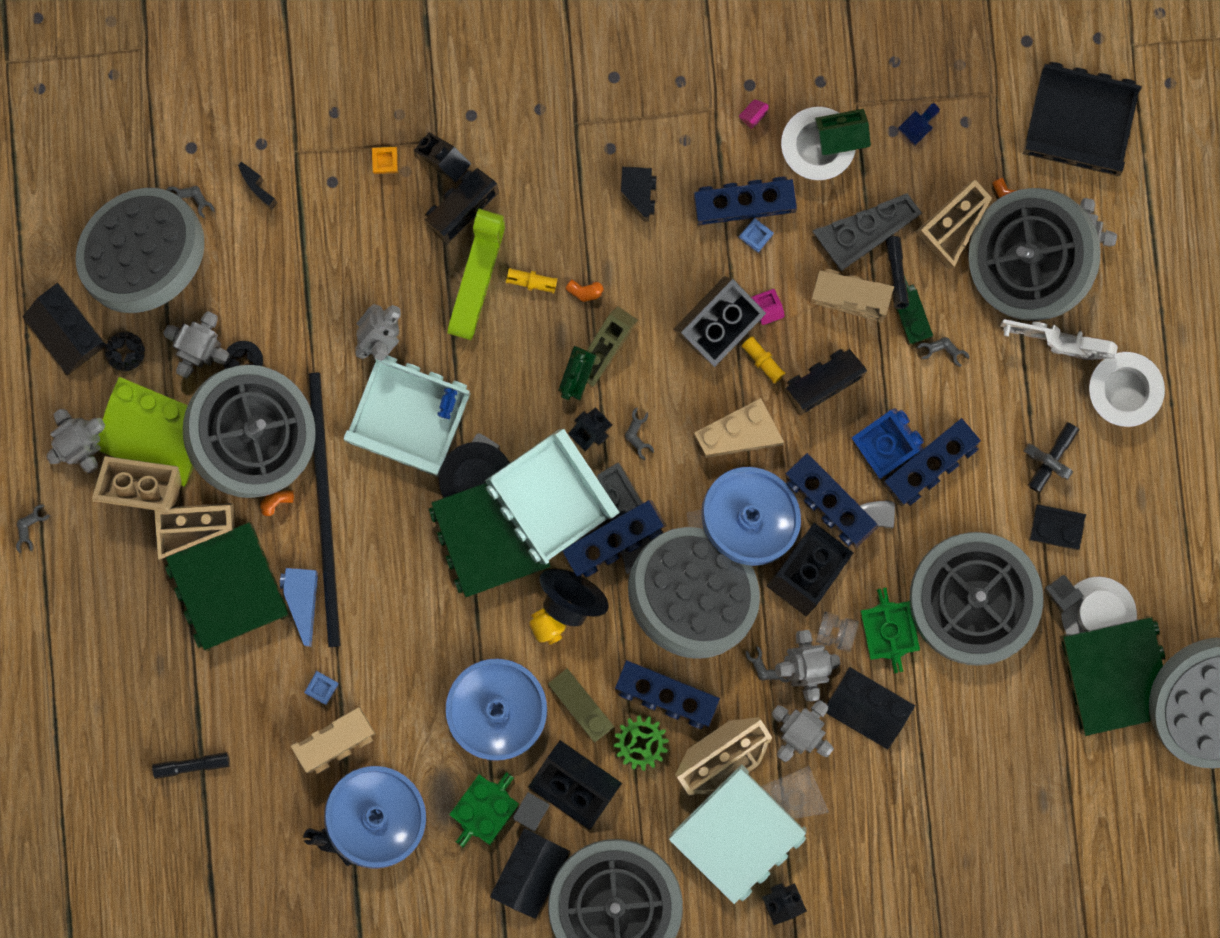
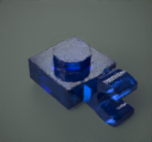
M933 102L922 115L915 110L898 127V130L916 146L933 129L929 122L941 109Z

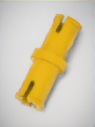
M509 268L506 283L528 287L527 290L530 291L537 289L554 294L558 278L538 275L536 271L529 273Z
M754 336L742 344L741 347L755 361L754 365L757 368H761L772 380L773 384L786 374L771 358L773 355L770 352H766L755 340Z

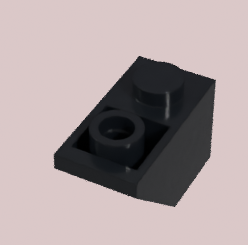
M430 132L420 140L419 145L414 149L417 155L455 183L471 165L453 145Z
M622 167L621 196L644 222H649V215H654L655 200H650L651 190L656 191L657 176L652 175V168Z

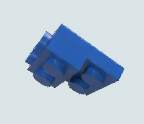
M896 408L891 409L852 437V440L880 479L924 449L921 445L924 443L922 436L916 430L912 432L907 425L910 422L908 416L903 410L898 411Z

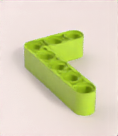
M482 209L477 211L473 225L475 238L447 334L472 340L505 230L503 215Z

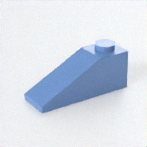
M286 568L285 574H281L280 589H284V596L304 646L312 647L318 572L316 570Z

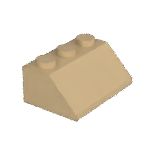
M105 456L92 500L95 502L167 512L176 504L182 484L179 468Z

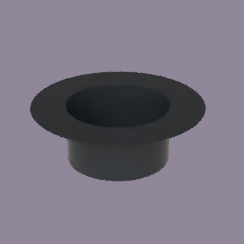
M470 442L460 445L451 451L442 463L439 473L441 493L445 498L484 484L486 479L510 464L504 453L490 444Z
M548 569L540 575L541 587L547 594L543 602L544 609L556 621L568 626H581L587 616H601L608 611L609 603L604 593L585 577L576 576L574 572L564 569Z

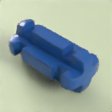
M445 388V395L442 396L439 406L441 410L437 414L441 418L450 419V412L453 411L456 401L454 397L455 395L457 396V391Z

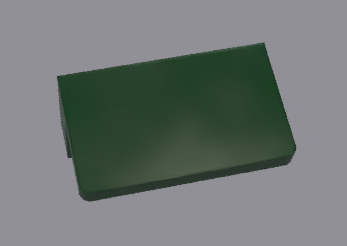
M864 109L815 118L823 156L871 146L869 122Z

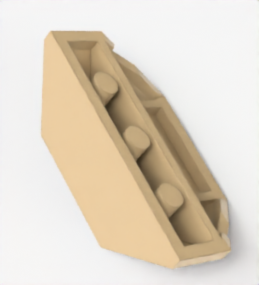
M759 717L730 720L687 750L675 776L688 795H694L695 793L712 794L741 764L749 772L757 767L766 752L767 745L770 743L772 736Z

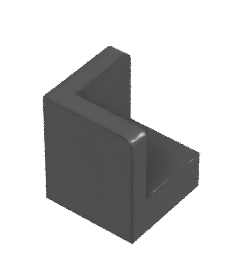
M1062 575L1044 588V591L1062 614L1084 597L1078 588L1075 589L1065 575Z
M528 792L513 818L531 830L536 831L550 804Z

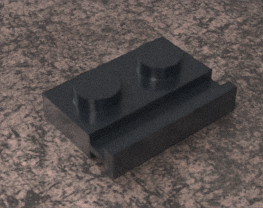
M1037 504L1035 506L1029 541L1080 550L1086 514Z

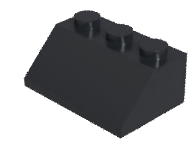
M476 168L473 172L471 170L466 172L460 179L462 183L456 189L453 187L449 189L443 196L444 201L438 207L436 205L432 206L425 214L427 217L424 220L426 225L446 245L476 217L478 209L483 210L499 194L498 184L479 168Z
M724 276L673 330L695 352L715 367L762 319L766 312L734 279Z
M58 282L40 295L22 316L66 375L71 374L107 345Z
M842 349L836 351L829 356L831 359L824 365L818 362L808 369L809 374L802 378L800 375H797L787 381L789 386L785 388V392L800 416L864 378L867 369L850 349L845 352Z
M848 667L826 704L828 705L826 714L888 750L902 730L915 705L853 668Z
M559 740L528 788L591 830L622 785V782Z
M524 828L490 898L536 919L550 892L553 880L568 857L570 850Z

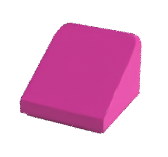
M753 100L739 115V119L749 128H754L768 113L769 106L759 100Z
M775 289L751 297L766 312L760 320L762 325L785 317L783 306Z

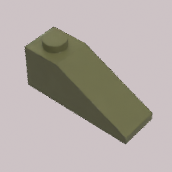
M618 306L609 314L587 349L588 352L597 355L587 381L593 387L638 321V319Z
M568 668L548 683L594 743L614 728L613 724Z

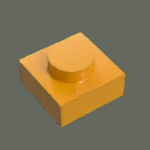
M397 147L372 148L373 174L398 173Z

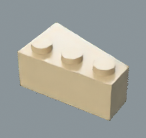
M972 180L916 231V234L948 269L953 268L992 197L976 180Z
M825 269V271H819L810 303L883 322L888 311L894 286L863 280L849 275V277L839 275V272L835 270Z
M761 398L694 432L693 435L705 458L774 446L778 447L784 444Z
M234 503L176 506L170 508L167 512L155 510L158 560L233 530L235 528Z
M358 707L322 730L314 732L302 742L291 745V748L306 773L315 771L316 774H319L330 767L328 762L337 758L338 761H341L351 755L350 749L359 745L362 748L373 741L372 736L376 733L362 709Z

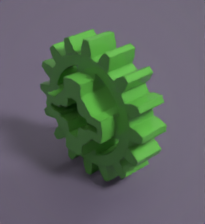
M637 716V722L635 723L630 718L627 719L629 726L620 725L619 727L623 733L615 734V737L620 739V742L614 744V747L621 749L617 757L624 755L623 764L626 765L629 761L632 762L633 770H635L637 765H641L642 771H645L646 764H650L654 768V760L657 759L662 762L663 759L660 753H667L668 751L663 747V744L668 743L669 740L662 739V735L666 730L659 731L657 729L660 724L658 721L654 725L650 724L651 717H648L643 722L641 716ZM638 726L648 727L654 732L650 734L642 733ZM630 731L633 736L631 744L624 747L625 736ZM638 736H640L642 739H648L652 737V739L649 740L648 743H646L645 750H642L640 747L634 748L632 750L630 749L634 746V744L637 743L636 738ZM658 740V749L652 755L650 751L652 742ZM633 752L640 753L645 760L633 759L629 754Z

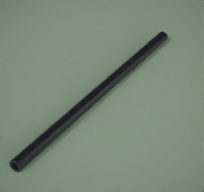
M316 372L309 373L308 379L310 407L315 422L314 461L328 647H340L321 373Z

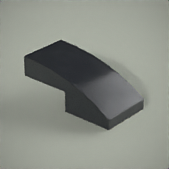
M240 162L238 166L244 180L255 196L272 211L277 201L259 187L264 181L263 178L243 162Z

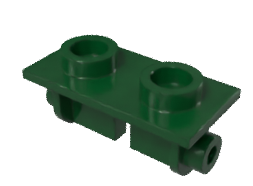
M574 345L558 389L562 393L561 397L563 399L570 400L573 397L581 400L597 355Z

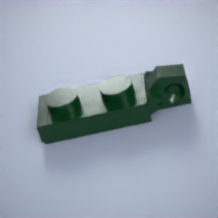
M905 278L909 306L896 310L908 344L911 345L932 338L933 333L917 289H915L914 284L908 286Z

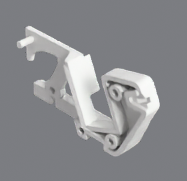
M1003 319L1000 327H1004V336L1008 337L1009 333L1047 340L1051 351L1056 354L1074 356L1075 358L1085 360L1116 359L1118 346L1114 342L1082 337L1083 333L1081 331L1078 332L1077 336L1061 333V330L1055 325L1049 329L1047 324L1041 322H1032V325Z

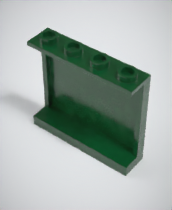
M487 483L436 501H431L432 507L428 509L433 523L438 521L441 531L437 532L441 546L446 545L449 555L445 556L450 570H456L458 578L454 579L458 593L464 592L465 598L551 567L550 563H536L528 553L530 547L526 541L522 542L514 532L516 526L512 520L508 521L500 511L502 505L498 499L494 500L486 490Z
M250 522L166 557L168 562L165 565L166 572L170 579H175L178 586L174 588L179 602L184 601L187 608L184 611L185 618L189 625H194L196 633L193 634L194 640L198 648L203 647L204 651H210L211 648L279 619L283 620L290 617L253 524Z
M1144 616L1142 619L1076 634L1060 635L1082 735L1089 736L1151 721L1149 713L1150 693L1154 680L1163 667L1162 660H1165L1163 646L1158 645L1157 635H1160L1159 626L1156 620L1153 621V617Z

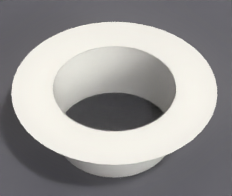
M811 107L798 112L787 123L781 140L782 152L788 165L797 174L812 180H826L839 175L850 165L855 150L822 155L819 134L815 125L816 117L837 114L839 112L826 107Z
M1120 352L1116 354V359H1104L1098 364L1091 376L1089 392L1094 408L1105 420L1118 426L1131 427L1147 422L1158 412L1163 403L1165 386L1159 369L1152 361L1137 353Z
M1092 577L1077 583L1074 587L1075 589L1078 588L1084 597L1063 614L1061 613L1063 626L1067 634H1076L1137 620L1136 605L1129 591L1117 581L1105 577Z

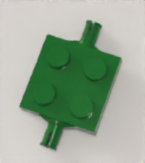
M887 588L877 589L879 605L860 611L870 660L880 658L891 659L893 674L898 673V670L899 673L904 672L901 657L910 652L920 651L916 627L911 614L910 601L901 603L889 602Z
M505 772L499 783L496 784L478 774L449 814L464 829L455 841L457 844L464 848L472 836L481 838L489 845L493 843L520 806L506 791L514 779L513 776Z

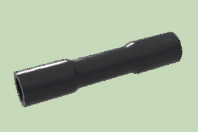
M892 236L886 239L891 267L892 286H894L893 302L896 309H904L909 306L902 262V243L900 237Z
M1067 422L1055 440V444L1049 454L1059 462L1080 429ZM1042 464L1027 486L1041 493L1051 477L1053 469Z
M228 752L206 755L201 758L152 764L154 779L165 778L181 773L230 767Z

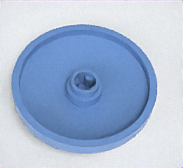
M741 467L724 473L710 486L702 503V524L709 541L721 554L740 564L758 566L779 559L792 547L800 531L801 513L794 493L782 479L764 469Z
M488 659L475 663L465 669L452 684L446 701V719L455 740L469 753L487 760L511 759L527 751L538 740L547 718V701L543 688L537 678L522 665L505 659Z
M364 767L347 774L332 789L325 805V830L332 846L349 862L364 868H385L404 860L418 846L426 825L425 805L416 786L403 774L387 767Z

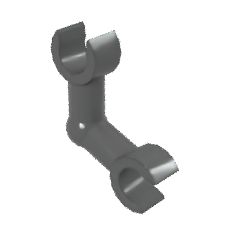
M198 186L183 189L168 187L166 189L170 192L176 191L177 196L181 199L193 197L198 205L199 214L205 219L206 217L203 214L204 207L209 206L215 213L214 206L206 201Z
M943 337L930 344L921 343L916 348H928L929 354L921 358L923 360L930 358L932 353L945 349L953 357V363L957 367L962 366L957 361V355L962 354L969 359V354L966 351L959 350L948 337Z
M637 407L632 412L633 420L625 433V439L637 449L638 457L645 461L646 458L641 454V450L648 448L654 453V449L650 444H645L637 436L641 424L646 422L648 418L647 412L644 419H637L635 416Z
M1028 443L1023 451L1030 455L1031 459L1038 460L1044 465L1049 466L1061 478L1068 480L1073 473L1070 468L1058 462L1051 454L1039 450L1030 443Z
M45 505L36 506L33 513L17 521L19 541L16 544V548L19 553H21V544L23 542H28L30 551H33L34 545L29 540L28 526L37 521H46L50 518L51 515L49 514L42 518L38 516V511L45 507Z
M758 646L756 649L759 655L755 659L751 658L748 651H746V658L753 663L760 680L790 682L788 679L777 676L775 670H766L761 659L762 650Z

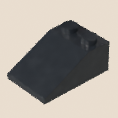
M813 523L772 577L767 587L807 617L821 601L854 552L816 523Z

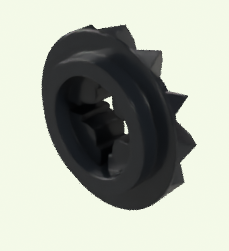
M127 331L116 333L112 338L108 339L104 349L108 363L119 371H131L137 368L145 356V347L142 340L137 335ZM126 341L127 348L135 351V353L126 354L123 362L122 354L115 350L122 349Z
M238 341L231 344L226 350L231 357L228 363L224 365L225 369L240 366V363L233 358H242L246 351L247 359L253 363L249 365L263 367L262 352L252 342Z

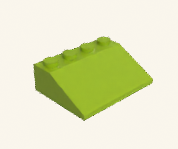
M119 377L104 413V430L98 434L100 441L97 445L101 447L99 451L114 458L176 466L179 468L181 486L186 487L194 468L187 455L183 440V420L188 405Z

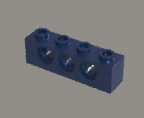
M776 177L772 179V182L762 183V180H752L747 182L748 185L738 186L737 183H729L723 185L721 189H713L712 186L698 188V192H694L697 226L796 213L797 205L793 179L787 180V177ZM768 191L773 192L776 195V200L766 202L762 195ZM748 195L752 202L746 206L741 205L738 202V197ZM717 198H723L726 200L727 206L718 209L714 206L713 201Z
M961 418L885 480L883 485L901 506L906 503L911 506L921 498L919 494L921 490L925 487L930 490L940 482L938 476L945 471L949 475L960 465L957 462L965 455L968 459L977 452L979 448L976 445L981 440ZM947 443H956L959 447L958 454H949L946 450ZM929 458H935L939 461L940 467L938 470L932 471L927 467V460ZM917 474L921 480L920 485L916 487L911 486L907 480L908 475Z
M808 453L785 473L788 479L786 484L794 493L799 491L805 497L804 503L812 511L817 509L823 515L821 520L830 529L835 527L841 533L838 537L848 547L852 544L857 548L878 528V524ZM815 479L819 482V487L816 490H808L805 487L806 482ZM833 497L836 499L837 504L833 508H826L823 505L825 498ZM844 515H851L855 521L852 525L845 526L840 522V519Z
M648 500L562 551L576 576L584 575L587 578L598 572L597 566L605 562L608 566L620 559L618 554L627 550L628 553H631L642 546L640 543L642 540L649 537L651 541L663 534L662 529L667 527L654 502ZM637 520L644 527L640 535H635L631 529L632 524ZM614 533L619 534L622 538V543L617 548L613 547L610 543V537ZM592 546H597L600 550V556L596 560H592L588 555V551Z
M627 660L615 687L619 691L618 696L632 701L633 697L643 700L641 705L654 711L656 707L665 709L664 715L679 720L680 716L689 719V725L701 730L703 726L709 727L720 700L718 697ZM642 679L650 683V690L645 694L639 693L635 687L636 683ZM663 689H669L673 692L674 698L670 703H663L659 699V693ZM688 698L695 700L697 703L696 711L693 713L685 712L682 707L684 700Z

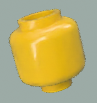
M544 608L531 614L532 619L529 621V627L538 642L543 643L547 641L551 645L562 639L561 633L566 629L565 624L553 619Z

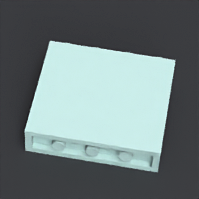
M389 355L382 361L375 359V365L350 429L346 431L343 440L346 443L439 477L442 463L448 454L471 394L469 390H466L467 385L454 380L450 384L443 381V376L434 372L426 375L419 372L421 368L410 363H406V366L397 364V359ZM445 388L457 391V396L455 395L454 397L456 398L454 408L450 412V419L441 418L437 414L441 410L439 406L442 396L445 395Z
M564 429L557 430L485 480L488 484L486 487L487 492L494 500L498 499L502 505L500 508L501 513L508 521L512 520L516 526L514 529L515 534L522 542L526 541L530 547L528 553L536 563H549L548 560L606 519L613 518L619 514L618 509Z
M742 764L669 837V840L734 904L739 899L744 901L752 893L750 888L756 882L761 884L770 875L769 869L775 864L780 866L788 857L786 853L792 847L797 849L806 840L804 835L807 830L805 826L801 827L748 774L749 771Z

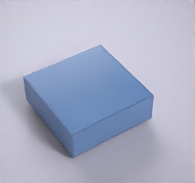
M754 218L741 233L739 239L759 253L774 233Z
M316 671L304 693L327 705L339 683Z

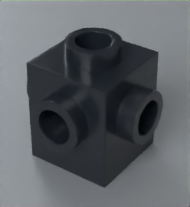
M595 407L589 413L583 411L574 420L576 425L570 430L568 435L584 451H587L595 443L600 446L609 437L606 432L613 424Z
M784 882L769 888L771 893L762 897L773 925L791 920L807 912L795 883L786 887Z

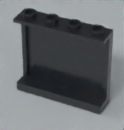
M1057 62L1044 64L1022 154L1120 176L1124 169L1125 162L1123 161L1138 95L1142 86L1136 85V81L1130 79L1114 80L1111 75L1098 73L1097 75L1088 74V71L1083 68H1073V70L1063 68L1064 65Z

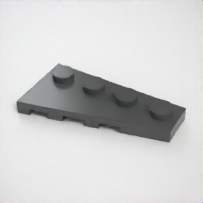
M907 193L881 203L876 207L858 212L848 218L815 229L812 233L840 272H842L883 243L887 238L918 218L922 212Z
M620 462L597 475L598 481L619 511V514L610 519L611 521L643 504L642 499ZM637 520L632 524L631 529L635 535H640L644 527ZM615 533L619 547L622 543V538L619 534ZM649 537L640 542L642 546L631 553H628L627 550L620 553L622 554L627 574L631 572L632 566L642 549L651 542Z

